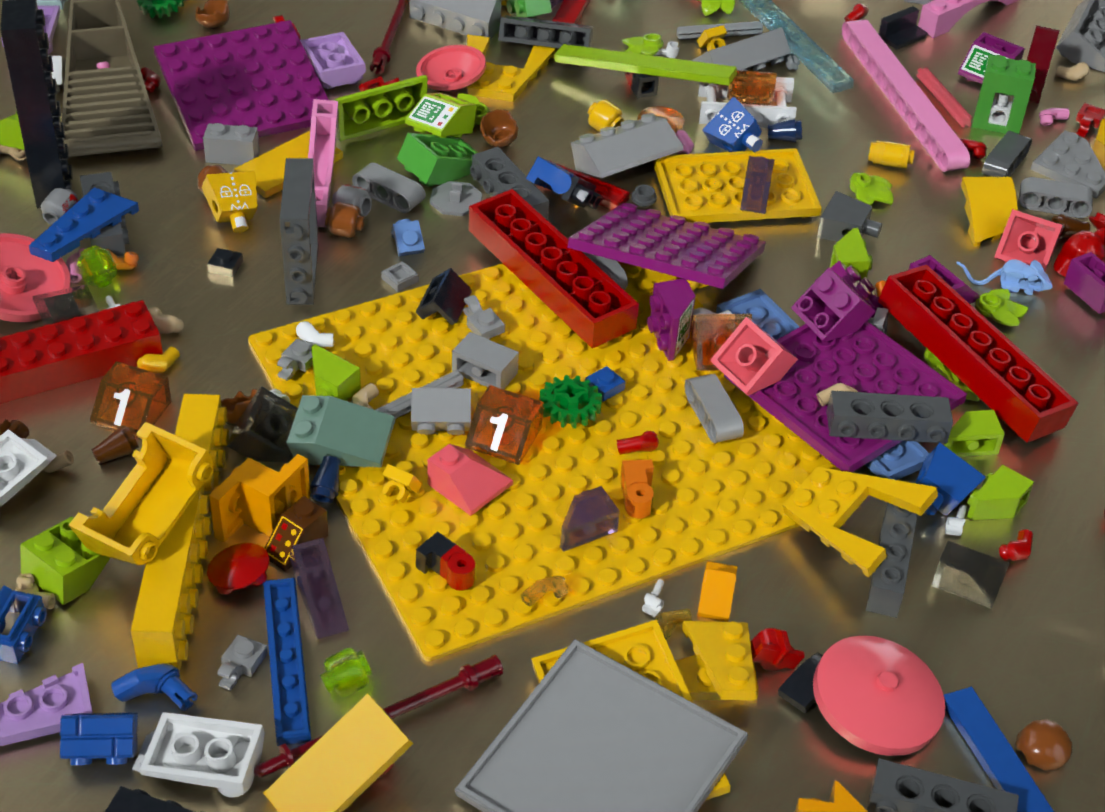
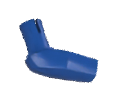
M168 663L135 669L111 683L114 696L122 702H127L146 693H165L181 711H186L194 705L189 699L193 701L198 699V694L193 692L179 678V669Z

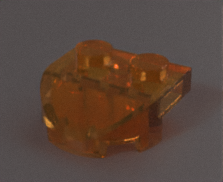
M737 70V75L727 88L728 100L730 101L735 97L741 104H771L775 96L777 73Z

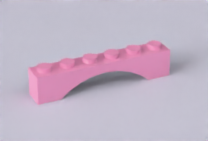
M934 0L922 6L918 27L925 30L930 37L935 38L949 32L960 18L981 3L999 1L1007 6L1018 0Z
M313 99L308 158H313L317 225L318 227H326L325 217L330 201L338 128V101Z

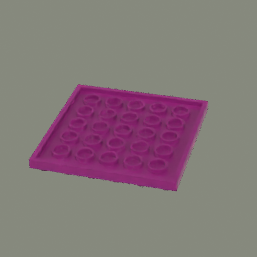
M290 20L154 46V54L195 151L204 149L203 136L208 123L257 127L258 138L311 127L313 99L329 100Z
M622 203V205H619L570 236L567 248L724 289L764 252L766 242L759 240V237L756 235L744 234V236L734 234V230L729 228H719L718 230L710 228V225L705 222L696 221L691 223L685 221V218L682 216L671 215L667 217L661 215V212L658 210L647 209L644 211L637 209V206L634 204Z
M866 321L857 332L828 342H823L807 324L777 339L798 360L779 382L749 395L751 399L841 471L853 472L902 441L829 436L826 413L828 404L821 406L816 396L817 393L837 383H843L855 388L858 392L947 397L949 398L951 410L965 402L967 393ZM724 374V377H725L726 379H728L731 383H733V382Z

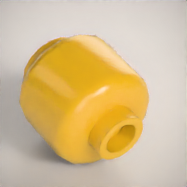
M605 99L598 103L594 102L587 112L589 114V125L599 133L602 128L618 127L624 121L622 110Z

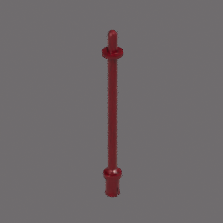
M399 0L382 45L373 52L370 71L373 72L376 68L375 75H381L385 70L386 64L391 59L389 49L409 0Z
M492 655L474 665L465 664L460 667L457 676L385 707L383 710L391 719H394L461 688L473 691L479 687V684L504 673L502 671V663L498 656ZM322 736L291 750L286 744L280 745V755L256 765L254 768L255 776L262 778L285 767L288 770Z

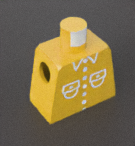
M255 171L207 174L202 190L215 220L219 223L231 222L234 233L247 231V220L253 219L258 206Z

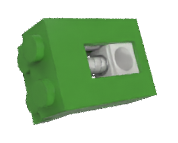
M988 55L972 127L1004 134L1010 130L1019 134L1034 83L1036 64L1030 63L1027 60L1009 59L1002 55ZM995 92L998 93L999 98L997 97V99L994 98ZM1009 95L1013 96L1012 101H1008V98L1010 99Z

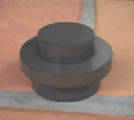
M639 185L632 193V201L640 207L651 206L657 200L655 189L650 185Z

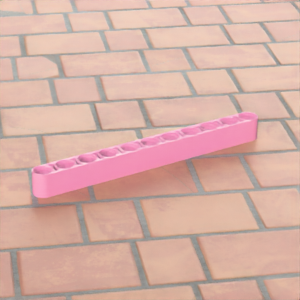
M864 19L844 22L842 25L844 41L943 172L968 168L970 164L968 149L869 21Z

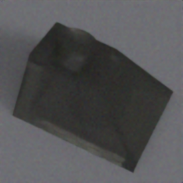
M87 284L33 296V301L44 325L99 312Z
M261 386L237 421L227 447L255 461L289 463L294 457L286 442L298 408Z
M948 541L939 560L932 586L992 609L1010 562L962 544Z

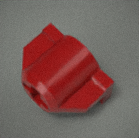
M766 628L750 641L753 662L761 663L762 668L767 671H778L783 668L794 670L805 657L804 651L795 650L790 645L787 631Z

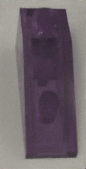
M320 538L293 545L289 556L316 638L321 639L349 631L324 539Z

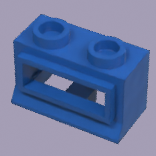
M3 585L0 590V633L5 629L6 623L4 618L8 612H20V615L8 635L0 634V661L18 664L24 652L30 650L36 630L44 624L47 609L43 605L41 596L14 591Z

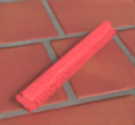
M920 67L917 70L919 72L916 75L917 78L961 127L964 128L966 125L970 127L972 125V116L927 67L923 69Z

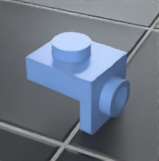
M402 219L393 224L391 237L395 239L398 257L424 253L425 246L419 220Z

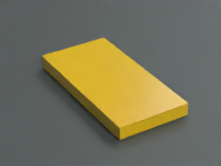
M310 131L234 168V172L255 171L257 193L265 199L282 191L286 158H308ZM336 146L334 163L343 159V151Z
M367 693L263 794L278 812H343L413 743Z

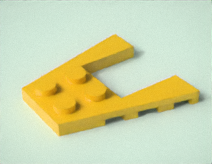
M467 34V46L478 49L485 56L490 38ZM533 45L524 69L511 65L503 66L486 62V69L483 75L475 83L468 86V94L514 102L527 88V83L537 77V72L548 65L550 58H554L556 48Z
M816 467L782 506L784 514L809 533L811 531L820 537L823 544L827 547L832 546L841 553L844 560L851 565L853 563L862 569L866 577H870L887 557L886 549L843 531L840 527L869 495L922 516L938 497L937 487Z

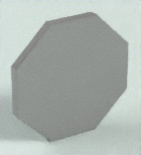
M449 181L433 188L430 197V204L441 214L454 216L469 214V206L482 201V193L472 184Z

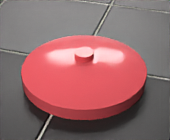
M0 233V320L9 322L41 320L58 311L67 299L71 281L67 265L62 258L51 262L30 254L29 245L35 240L31 237Z
M853 636L842 639L827 649L815 669L813 691L820 712L839 735L861 749L885 756H902L915 753L932 741L943 723L945 699L937 678L918 656L893 641L875 636Z

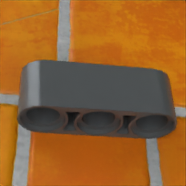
M1009 130L987 156L982 168V174L990 177H1010L1026 157L1031 147L1032 139Z

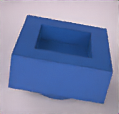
M608 366L585 378V380H590V387L598 386V393H602L603 402L625 390L626 381Z

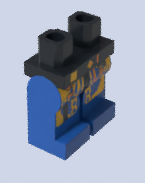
M539 156L526 177L530 182L562 195L561 198L565 201L583 208L588 205L593 209H597L603 199L602 195L594 191L597 187L596 185Z

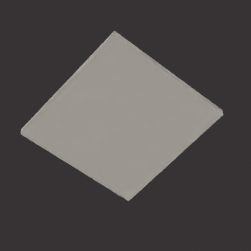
M574 639L455 788V794L482 812H697L748 740V733Z

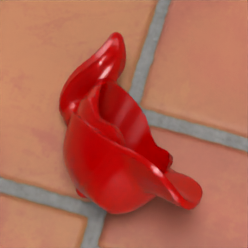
M1105 227L1095 232L1081 231L1072 235L1064 243L1061 252L1056 258L1054 270L1059 275L1066 277L1071 259L1089 252L1103 260L1105 256Z

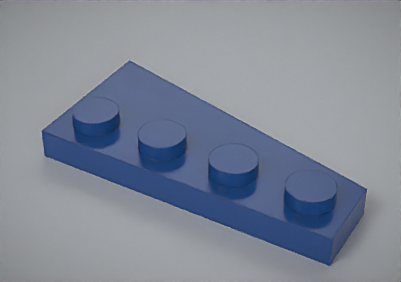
M94 187L29 245L30 254L54 262L78 248L81 240L93 239L101 234L100 229L109 224L115 226L122 221L121 217L125 214L133 215L139 211L138 202Z

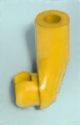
M169 347L162 355L145 354L138 359L137 366L143 372L163 373L180 357V353L175 347Z

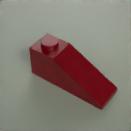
M1036 25L1027 61L1036 64L1034 83L1029 97L1030 102H1040L1060 30Z

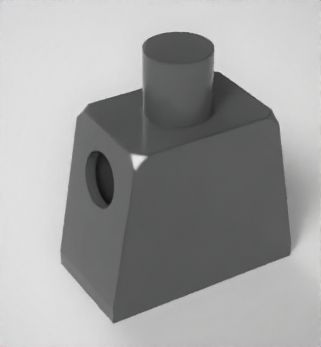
M836 191L820 217L817 238L838 242L853 228L859 229L861 237L866 234L878 238L882 223L870 220L872 211L870 205Z

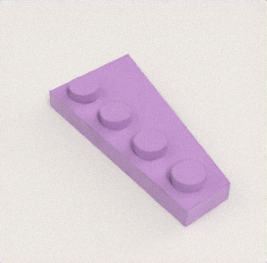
M81 663L72 667L73 672L57 678L56 674L42 680L43 685L25 693L21 689L9 694V698L0 703V746L59 733L61 716L64 714L93 713L84 664Z

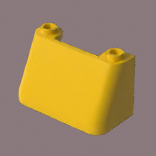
M147 422L136 433L138 438L142 439L141 451L135 450L132 454L137 464L105 508L100 510L93 507L90 511L91 516L78 512L69 524L73 532L89 550L99 555L136 565H144L155 557L163 540L200 488L212 477L214 472L212 458L206 449Z

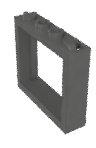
M286 158L280 210L286 305H314L319 245L313 158ZM285 222H290V227H285Z

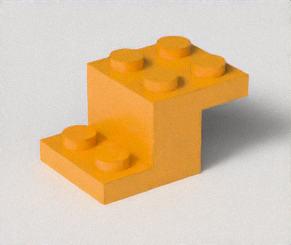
M297 454L289 463H285L279 472L249 457L240 466L234 468L230 476L220 485L214 487L209 495L214 538L225 543L243 524L270 537L284 511L303 496L311 500L308 458Z

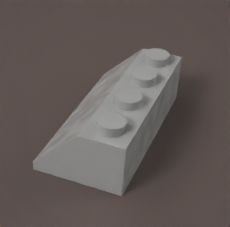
M409 0L410 18L464 35L489 37L490 40L499 32L501 0Z
M781 27L710 50L691 61L737 67V74L745 75L748 73V69L752 68L753 72L765 68L766 63L770 62L773 66L783 62V57L790 54L791 50L784 30Z
M655 113L644 114L641 116V119L636 121H623L621 126L602 128L600 133L581 135L579 140L571 142L576 171L599 178H604L684 150L681 141L666 118L658 117Z

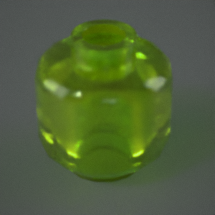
M91 246L81 252L77 266L84 282L98 288L110 285L112 279L117 274V267L109 250L100 246Z
M349 647L325 659L324 668L326 672L320 674L328 692L335 690L340 697H347L368 686L369 676L373 672L362 650L356 652L355 649Z

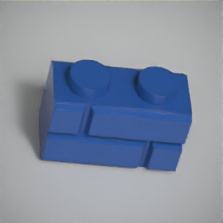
M75 713L62 715L60 720V759H70V765L92 764V758H106V764L108 765L127 764L128 758H133L137 755L138 714Z

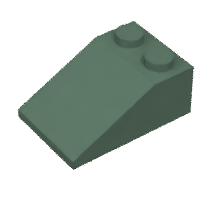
M302 395L286 443L293 457L300 454L308 458V465H321L324 456H333L341 461L340 466L382 467L394 427L395 417L332 396Z

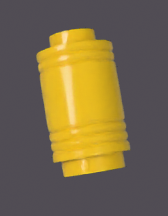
M877 140L876 142H871L868 161H872L873 164L907 169L908 164H913L915 150H910V144Z

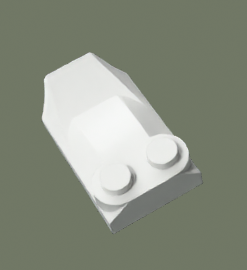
M9 429L0 436V507L28 484L57 456L35 439L20 438Z
M163 712L156 729L146 735L132 770L145 776L216 787L224 796L238 797L246 793L252 785L255 776L254 768L259 764L262 756L264 728L261 724Z

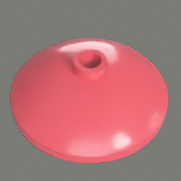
M449 45L426 54L418 62L416 74L417 77L427 76V88L440 92L457 91L472 85L483 75L486 69V61L483 53L474 47Z

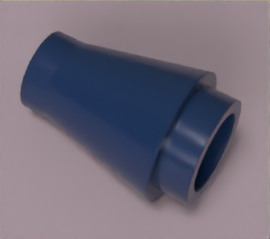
M794 118L768 125V139L790 142L802 140L801 120L795 121Z
M333 456L323 457L322 463L310 484V497L313 500L322 503H333L334 497L338 496L339 467L341 463L338 458Z

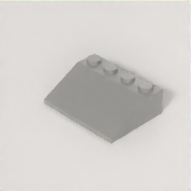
M1084 0L1077 6L1056 49L1071 62L1076 64L1083 62L1089 68L1105 72V0Z

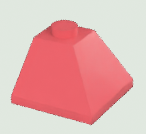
M1012 209L994 258L1005 262L1016 259L1029 266L1033 260H1037L1046 272L1062 234L1063 225Z
M745 317L710 361L749 396L779 382L798 359L748 317Z
M448 444L427 459L428 485L470 516L513 485V480L470 449Z

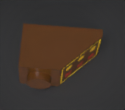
M303 496L284 511L264 547L269 554L270 562L283 571H287L329 536L327 510Z

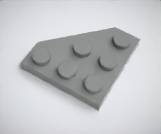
M1065 130L1033 161L1030 169L1055 181L1089 187L1093 192V197L1096 199L1105 190V171L1087 139L1078 136L1074 132Z

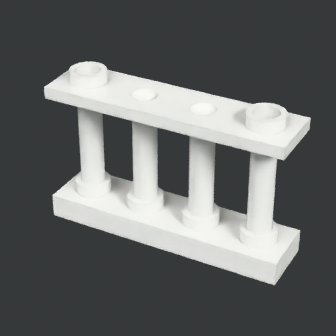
M737 74L729 86L699 82L698 97H707V101H701L699 124H708L727 104L716 102V98L731 100L733 97L739 102L740 100H754V104L742 105L757 121L760 128H768V125L794 119L797 108L787 107V103H791L794 78ZM763 101L777 102V106L763 105Z

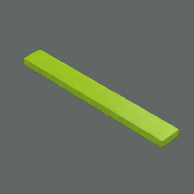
M563 44L554 54L555 62L726 86H729L737 75V67L567 44Z

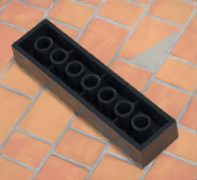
M36 0L2 1L1 35L36 208H41L44 199L55 188L73 191L71 182L73 180L72 166L68 165L67 160L69 159L68 144L64 143V123L60 122L61 105L60 101L56 100L57 83L56 79L52 78L53 61L52 56H48L49 39L48 34L44 33L45 18L43 9H38Z

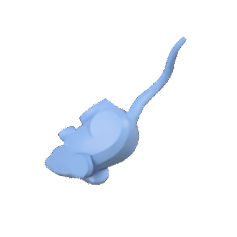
M1009 260L1002 268L980 281L972 278L963 263L956 262L964 270L967 279L975 285L987 284L1000 276L1002 289H1008L1010 292H1019L1020 289H1023L1027 295H1033V291L1040 292L1053 288L1050 278L1037 260H1033L1030 266L1020 260Z

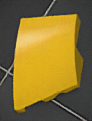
M963 177L961 187L966 198L964 209L970 222L968 233L973 246H979L983 240L988 238L993 240L1000 238L1003 235L1012 209L1018 211L1016 191L1012 177Z

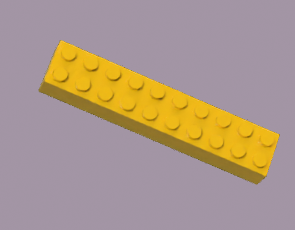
M183 395L175 435L206 449L212 458L214 472L212 477L203 484L163 540L155 557L145 565L131 627L138 668L168 663L180 671L182 660L186 661L188 658L189 644L186 636L193 632L194 618L191 611L192 608L196 609L198 606V589H196L197 583L201 584L203 580L201 559L207 558L208 542L205 539L206 535H211L212 533L209 495L214 487L221 484L219 468H224L225 450H223V446H228L229 429L224 428L227 420V409L221 406L220 395Z

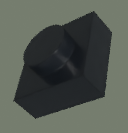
M217 248L207 263L208 272L234 277L243 262L242 253Z

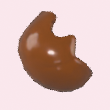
M226 0L206 1L203 10L197 7L196 21L210 29L225 25L230 18L229 2Z
M497 109L488 112L480 123L483 138L492 147L503 148L510 145L517 138L519 129L517 122L507 110Z
M252 389L251 395L246 396L242 391H238L234 398L222 399L221 406L227 409L226 423L234 426H243L254 422L262 409L261 392L257 389Z
M1048 719L1032 721L1017 735L1015 748L1017 751L1023 752L1028 765H1034L1045 771L1057 770L1067 763L1071 757L1072 742L1062 726L1055 721Z

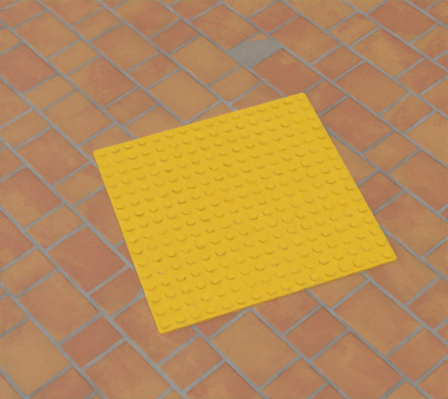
M617 261L624 269L628 280V286L624 291L639 303L637 327L635 330L592 349L503 263L459 276L472 289L470 296L475 295L478 298L482 310L491 308L505 324V332L489 340L519 352L517 375L501 393L464 377V384L459 388L471 389L470 431H465L464 434L451 435L447 431H435L434 434L429 435L419 434L417 431H412L411 412L395 419L382 467L340 466L338 496L334 497L425 661L437 660L799 527V524L784 514L782 504L816 467L840 470L726 379L724 373L710 361L716 354L715 345L722 346L729 338L721 327L707 330L692 321L690 338L676 358L668 361L665 353L659 350L654 333H651L648 328L647 319L651 316L650 296L653 295L654 283L680 279L679 277ZM428 284L252 334L248 337V342L273 388L280 390L282 394L290 398V405L286 412L293 423L302 395L316 396L313 365L306 372L298 369L288 381L278 377V373L283 368L277 366V362L281 358V354L296 339H300L296 334V327L300 322L306 321L311 323L319 333H333L334 346L322 348L360 368L361 389L369 383H373L378 388L379 394L368 402L373 410H376L412 392V388H420L452 372V350L469 332H472L467 326V316L462 311L457 323L451 325L438 311L422 319L416 313V310L430 285ZM695 297L694 309L704 308ZM608 366L626 381L625 390L604 402L601 401V413L597 414L595 421L588 419L587 426L577 423L576 428H573L571 424H566L562 428L561 422L557 421L551 424L550 416L543 417V410L539 409L540 390L545 389L546 382L553 384L554 377L564 380L565 375H568L570 379L580 376V381L584 382L587 376ZM716 374L742 418L744 426L743 437L718 443L711 442L686 397V379ZM503 413L508 415L498 450L496 451L490 448L498 424L492 423L490 420L491 417L498 418ZM646 431H653L657 434L659 445L652 452H632L622 455L618 452L617 440L640 436ZM448 444L470 449L513 480V485L470 516L428 485L427 459ZM652 459L654 467L652 486H650L654 491L652 511L646 518H633L627 514L624 505L620 480L622 460ZM387 464L414 475L422 482L417 494L408 490V498L404 503L396 499L400 492L399 488L394 489L390 497L383 493L384 485L389 482L382 475ZM438 531L474 558L476 563L474 584L469 589L460 591L451 588L447 580L432 569L424 574L416 568V549Z

